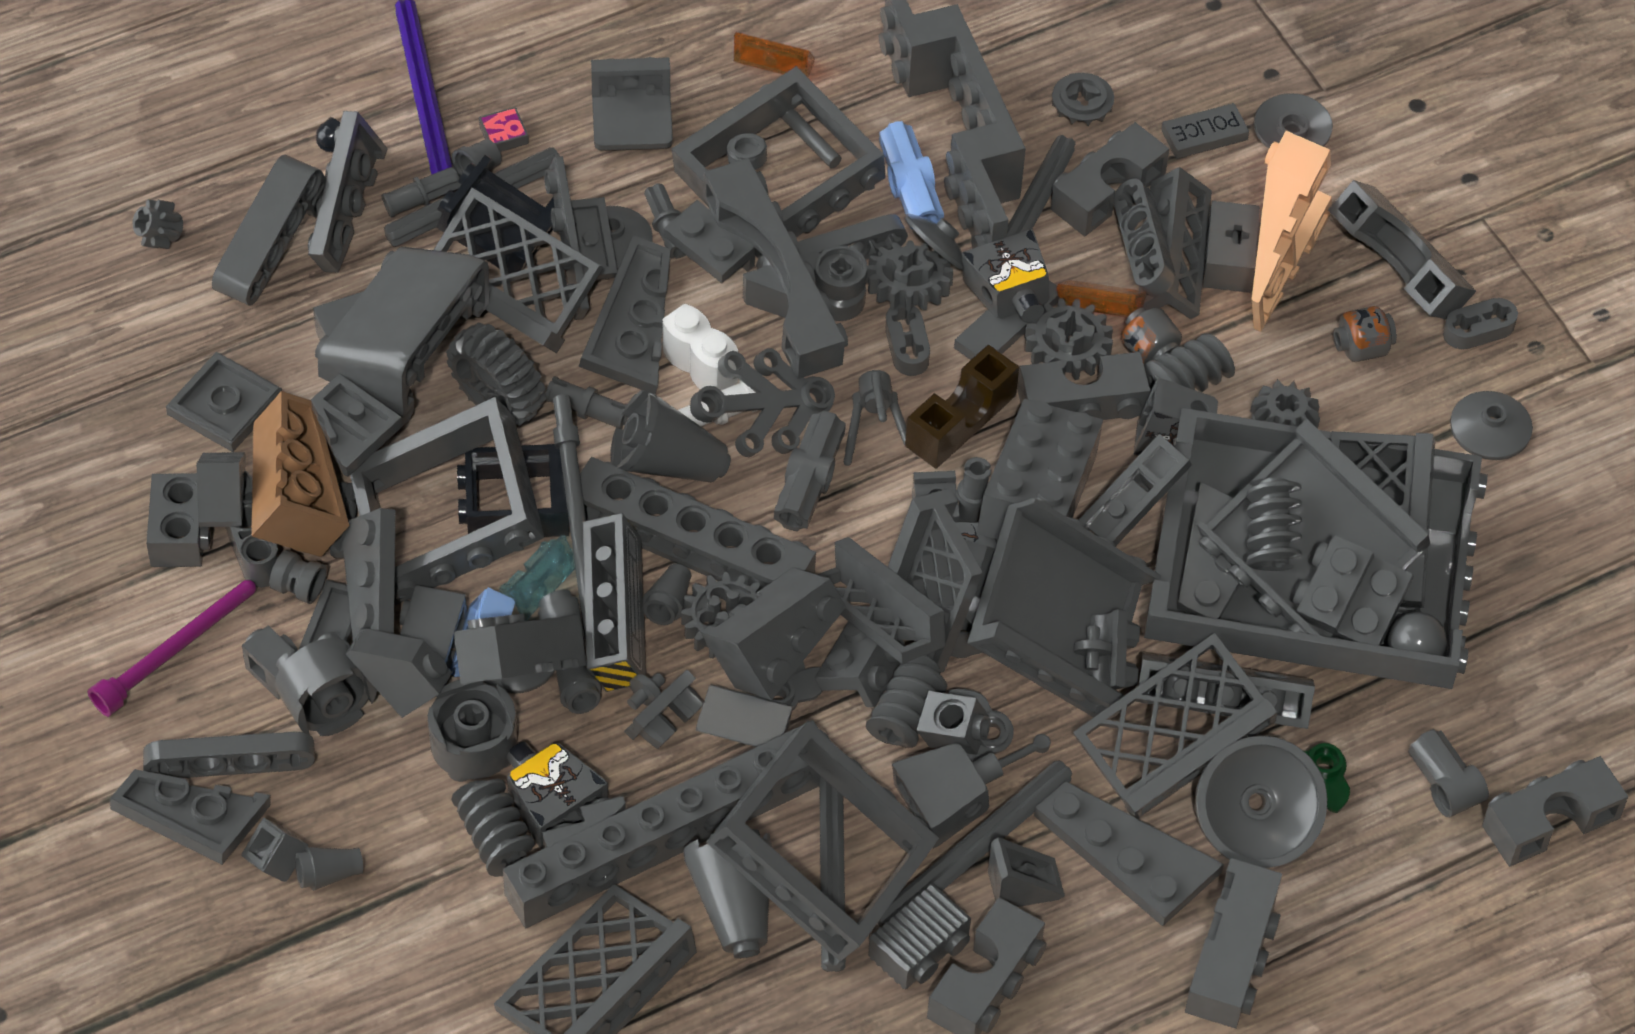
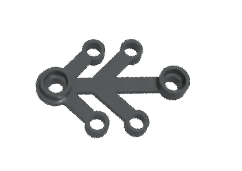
M766 348L755 356V369L746 363L741 353L737 351L728 352L718 361L720 374L727 379L739 378L756 393L724 395L715 386H705L696 392L690 400V411L694 418L709 423L724 413L761 410L750 429L739 435L735 441L739 454L744 457H752L763 449V439L783 408L797 407L788 425L776 431L771 438L773 448L781 454H787L794 448H797L800 443L799 436L811 419L812 414H818L822 411L829 412L832 408L835 392L830 382L822 377L815 376L797 379L792 368L772 348ZM764 357L771 361L772 367L765 364ZM728 360L735 363L736 370L729 367ZM774 373L792 390L781 391L763 376H770ZM810 393L815 396L816 402L811 398ZM701 402L708 406L709 412L703 408ZM782 435L789 439L790 445H786L783 442ZM746 438L753 442L754 449L748 447Z

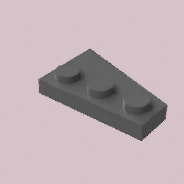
M136 769L110 798L111 810L223 865L270 807V795L255 792L253 797L232 793L231 787L215 785L214 789H207L189 785L187 779Z

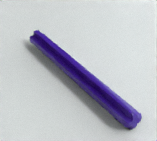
M398 0L395 4V12L432 175L452 167L416 3L414 0Z

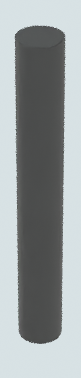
M795 109L788 111L781 117L829 168H835L840 164L841 156Z

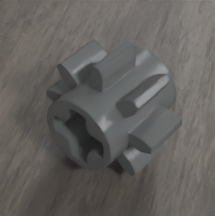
M148 199L146 200V207L142 206L135 212L133 230L136 235L143 237L141 241L142 246L169 249L170 242H175L179 239L183 231V219L179 213L173 212L174 202Z

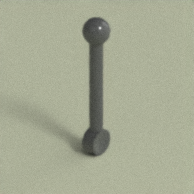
M1045 734L1036 735L1032 744L998 761L1003 768L1035 751L1045 753L1050 748L1051 740Z

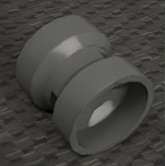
M285 550L279 555L272 568L269 580L270 588L282 594L287 592L294 593L298 600L312 604L323 589L327 576V566L314 560L305 562L299 554Z

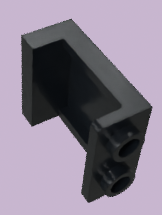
M486 155L483 156L477 166L470 163L466 167L458 181L461 184L460 188L456 193L449 190L437 210L442 212L436 228L445 232L471 188H474L549 235L553 232L551 209L555 208L554 199L552 198L546 207L542 206L489 171L488 168L492 159ZM478 201L469 215L472 228L490 223L488 207ZM497 213L498 220L505 218L504 216ZM512 224L500 228L503 247L522 242L519 225ZM492 230L473 236L477 254L496 249ZM528 232L529 239L537 238V236ZM466 238L456 240L467 247ZM543 244L531 247L533 258ZM524 250L505 255L508 274L526 269L527 263ZM497 257L487 260L499 268Z

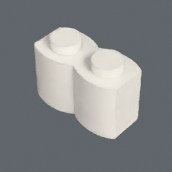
M683 304L662 319L663 352L666 358L675 367L689 372L693 382L699 389L705 386H715L720 390H724L738 382L737 377L727 379L718 370V361L722 356L730 351L738 352L735 343L726 334L712 329L703 313L690 305ZM728 360L729 367L736 370L735 363Z

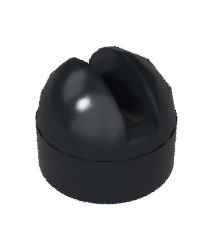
M333 117L323 122L316 131V142L319 148L325 152L334 151V134L336 128L340 126V122Z

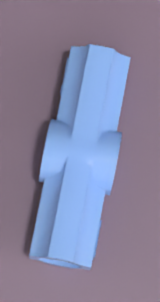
M903 121L889 123L884 130L879 132V142L888 164L887 172L891 192L894 198H900L906 215L908 213L918 215L937 224L941 218L944 219V213L935 191V177L931 161L928 156H922L911 125H906Z

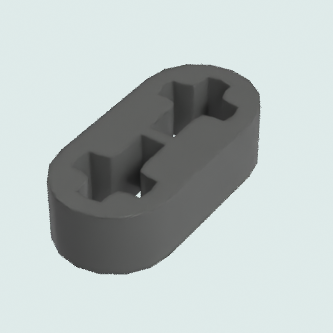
M1492 298L1450 312L1446 318L1443 330L1444 340L1448 345L1463 350L1503 339L1514 331L1518 317L1517 308L1507 299Z
M900 304L895 309L889 308L886 313L885 332L893 364L896 370L904 375L916 376L922 374L927 370L930 359V345L922 314L914 305L911 312H907L905 305ZM898 320H905L906 324L909 325L908 332L903 331L902 324ZM912 346L913 354L918 358L910 359V356L906 354V347Z

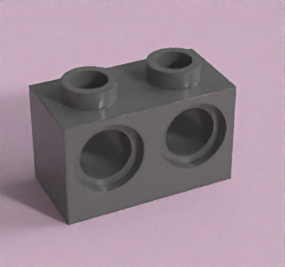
M197 473L152 474L146 542L151 567H202L203 550H210L211 530L210 527H199Z

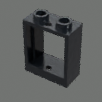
M555 444L521 445L529 478L550 477L551 508H538L544 537L569 536L568 510L560 449L556 448ZM477 447L465 453V465H457L458 490H466V499H458L459 524H467L468 534L512 514V510L478 511L477 480L504 479L496 447Z

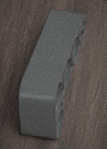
M285 154L277 159L213 274V290L249 306L258 300L305 214L317 218V203L323 196L326 184V177L320 169Z

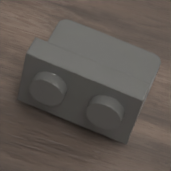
M646 57L591 60L595 148L598 150L669 148L673 143L670 58Z

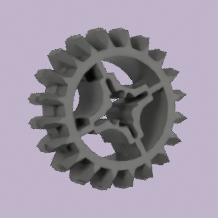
M479 322L471 325L466 330L463 329L454 337L455 340L449 344V349L446 351L447 364L453 370L451 375L458 381L459 389L468 396V401L478 405L496 397L514 416L516 426L529 421L538 413L537 410L543 406L542 403L546 400L544 393L546 389L540 381L541 374L533 367L534 361L528 359L524 353L525 349H520L515 344L514 339H509L504 331L496 330L490 324L484 325Z

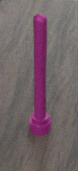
M251 580L242 581L118 678L101 679L90 687L87 693L93 705L107 717L124 706L123 700L127 698L129 690L251 597L256 591L255 583Z

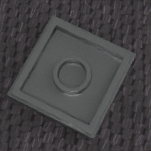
M216 351L166 405V411L168 416L229 451L234 452L253 431L254 421L277 397L282 388Z

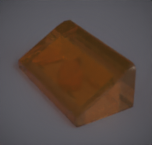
M738 32L735 33L734 62L783 75L797 66L809 77L815 61V57L809 50Z
M1067 280L1057 285L1058 295L1060 299L1063 298L1067 306H1072L1075 299H1079L1080 308L1086 309L1089 305L1093 304L1095 306L1094 312L1128 317L1135 310L1143 308L1146 293L1141 290Z

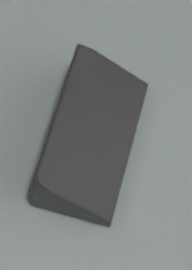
M710 684L697 721L696 731L757 747L787 733L793 706Z

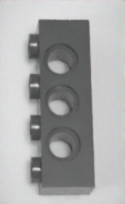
M1143 653L1138 686L1178 658ZM1197 661L1195 673L1221 677L1223 665ZM1192 662L1181 670L1190 672ZM1227 667L1226 678L1236 679ZM1242 668L1264 699L1267 698L1276 709L1277 718L1273 724L1308 729L1315 690L1313 679ZM1171 676L1162 683L1160 698L1186 702L1189 679ZM1194 680L1191 702L1216 706L1220 684ZM1224 685L1221 707L1240 710L1252 701L1243 688ZM1156 687L1145 695L1155 697Z

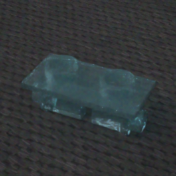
M561 535L557 540L543 541L539 545V549L524 563L527 571L518 570L506 583L499 587L500 593L515 601L519 613H524V619L526 620L540 607L538 604L539 600L545 595L554 592L575 570L574 555L565 535Z

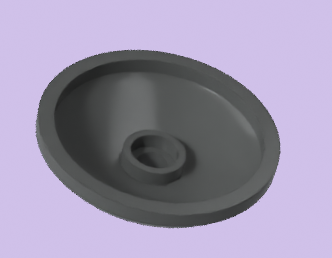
M1247 737L1229 744L1207 763L1198 782L1196 813L1200 827L1210 844L1229 860L1233 858L1263 868H1271L1289 863L1311 847L1319 836L1326 818L1327 792L1319 769L1313 760L1299 747L1276 737ZM1255 793L1260 795L1263 800L1262 807L1256 811L1249 806V798Z

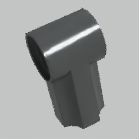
M1432 729L1427 731L1410 744L1409 754L1431 784L1432 798L1442 815L1452 817L1487 801L1489 791L1483 775L1475 766L1465 765L1442 730L1435 731Z

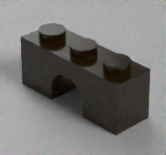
M988 344L962 367L960 381L946 401L934 393L907 417L905 447L937 469L1016 397L1020 367Z

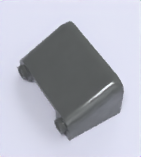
M402 246L395 252L390 251L382 262L381 270L329 336L325 335L319 341L315 351V357L318 358V377L331 382L338 374H341L404 418L414 404V398L408 396L409 389L415 380L418 382L423 380L425 377L424 364L460 316L466 319L471 315L480 317L489 305L488 262L469 254Z

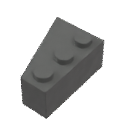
M1230 858L1224 887L1220 898L1217 900L1214 909L1215 914L1208 936L1205 938L1189 990L1185 1013L1237 1029L1241 1013L1250 1015L1257 989L1250 987L1253 975L1262 978L1267 963L1269 951L1262 950L1265 938L1274 940L1281 914L1274 913L1273 911L1282 873Z

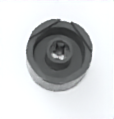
M334 632L322 635L317 641L309 643L297 651L283 654L276 663V667L279 670L275 680L276 691L301 731L309 735V731H317L320 736H330L351 727L364 716L361 708L369 699L372 704L377 693V689L346 655L350 644L340 639Z
M459 679L444 686L428 711L430 748L437 764L448 773L450 778L459 782L467 781L468 779L486 778L510 766L511 764L507 761V754L517 744L515 707L509 694L500 686L496 685L495 688L484 684L483 681L461 684Z

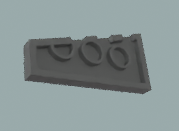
M633 235L581 356L579 367L637 389L656 394L662 347V319L665 315L664 306L671 249Z

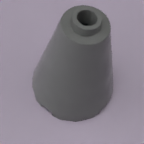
M641 390L631 398L621 414L628 417L624 429L616 427L610 449L611 463L628 472L708 483L714 482L718 477L722 478L727 473L731 456L728 454L726 444L654 393Z
M752 829L757 835L760 836L759 830ZM766 832L762 839L772 847L770 834ZM698 839L691 842L684 848V861L723 950L733 953L734 958L738 959L758 955L760 948L766 945L768 941L769 898L709 844L699 847Z

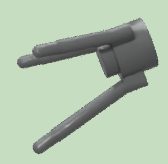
M872 370L862 374L858 381L859 392L852 395L853 411L844 456V465L846 466L852 463L861 412L864 407L870 413H878L881 422L887 420L886 410L890 407L897 429L905 445L907 426L898 404V395L892 391L891 378L884 371Z

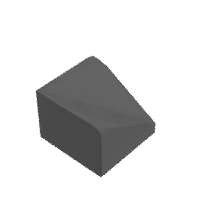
M263 817L241 856L262 872L286 882L295 869L296 853L305 852L308 844L286 828Z

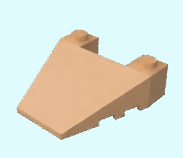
M1285 131L1280 143L1275 141L1272 143L1265 158V164L1268 165L1252 292L1254 329L1260 332L1282 299L1284 293L1281 291L1288 278L1293 280L1298 273L1300 267L1297 264L1303 252L1308 254L1311 252L1331 214L1328 209L1332 205V196L1318 191L1331 166L1330 149L1288 131Z

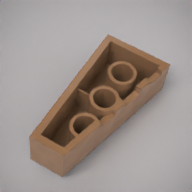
M281 391L254 421L252 537L321 557L350 525L325 435L312 410L311 400Z

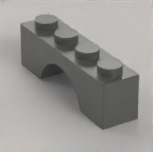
M1353 180L1328 209L1352 236L1373 248L1397 270L1406 284L1405 291L1430 316L1446 319L1450 312L1462 308L1475 294L1476 290L1375 186Z

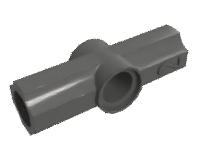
M822 411L818 414H812L800 447L794 448L790 455L785 473V485L774 510V519L780 522L786 529L793 531L803 528L808 529L821 493L826 494L829 489L835 469V457L846 431V423L841 421L834 413Z

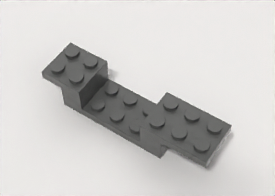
M885 0V7L880 8L883 32L879 33V44L883 55H889L892 61L891 67L895 82L897 84L902 83L908 98L949 88L953 101H959L962 107V119L967 130L952 134L951 151L946 152L949 175L944 177V186L950 200L955 199L958 205V218L962 228L968 229L972 236V249L1007 237L1008 218L1001 203L1020 199L1026 148L958 4L913 15L907 0Z

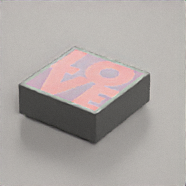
M516 107L479 117V127L484 138L494 142L500 152L529 144L528 133Z

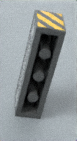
M623 513L583 522L587 669L606 692L630 687V680L637 674L646 676L641 537Z

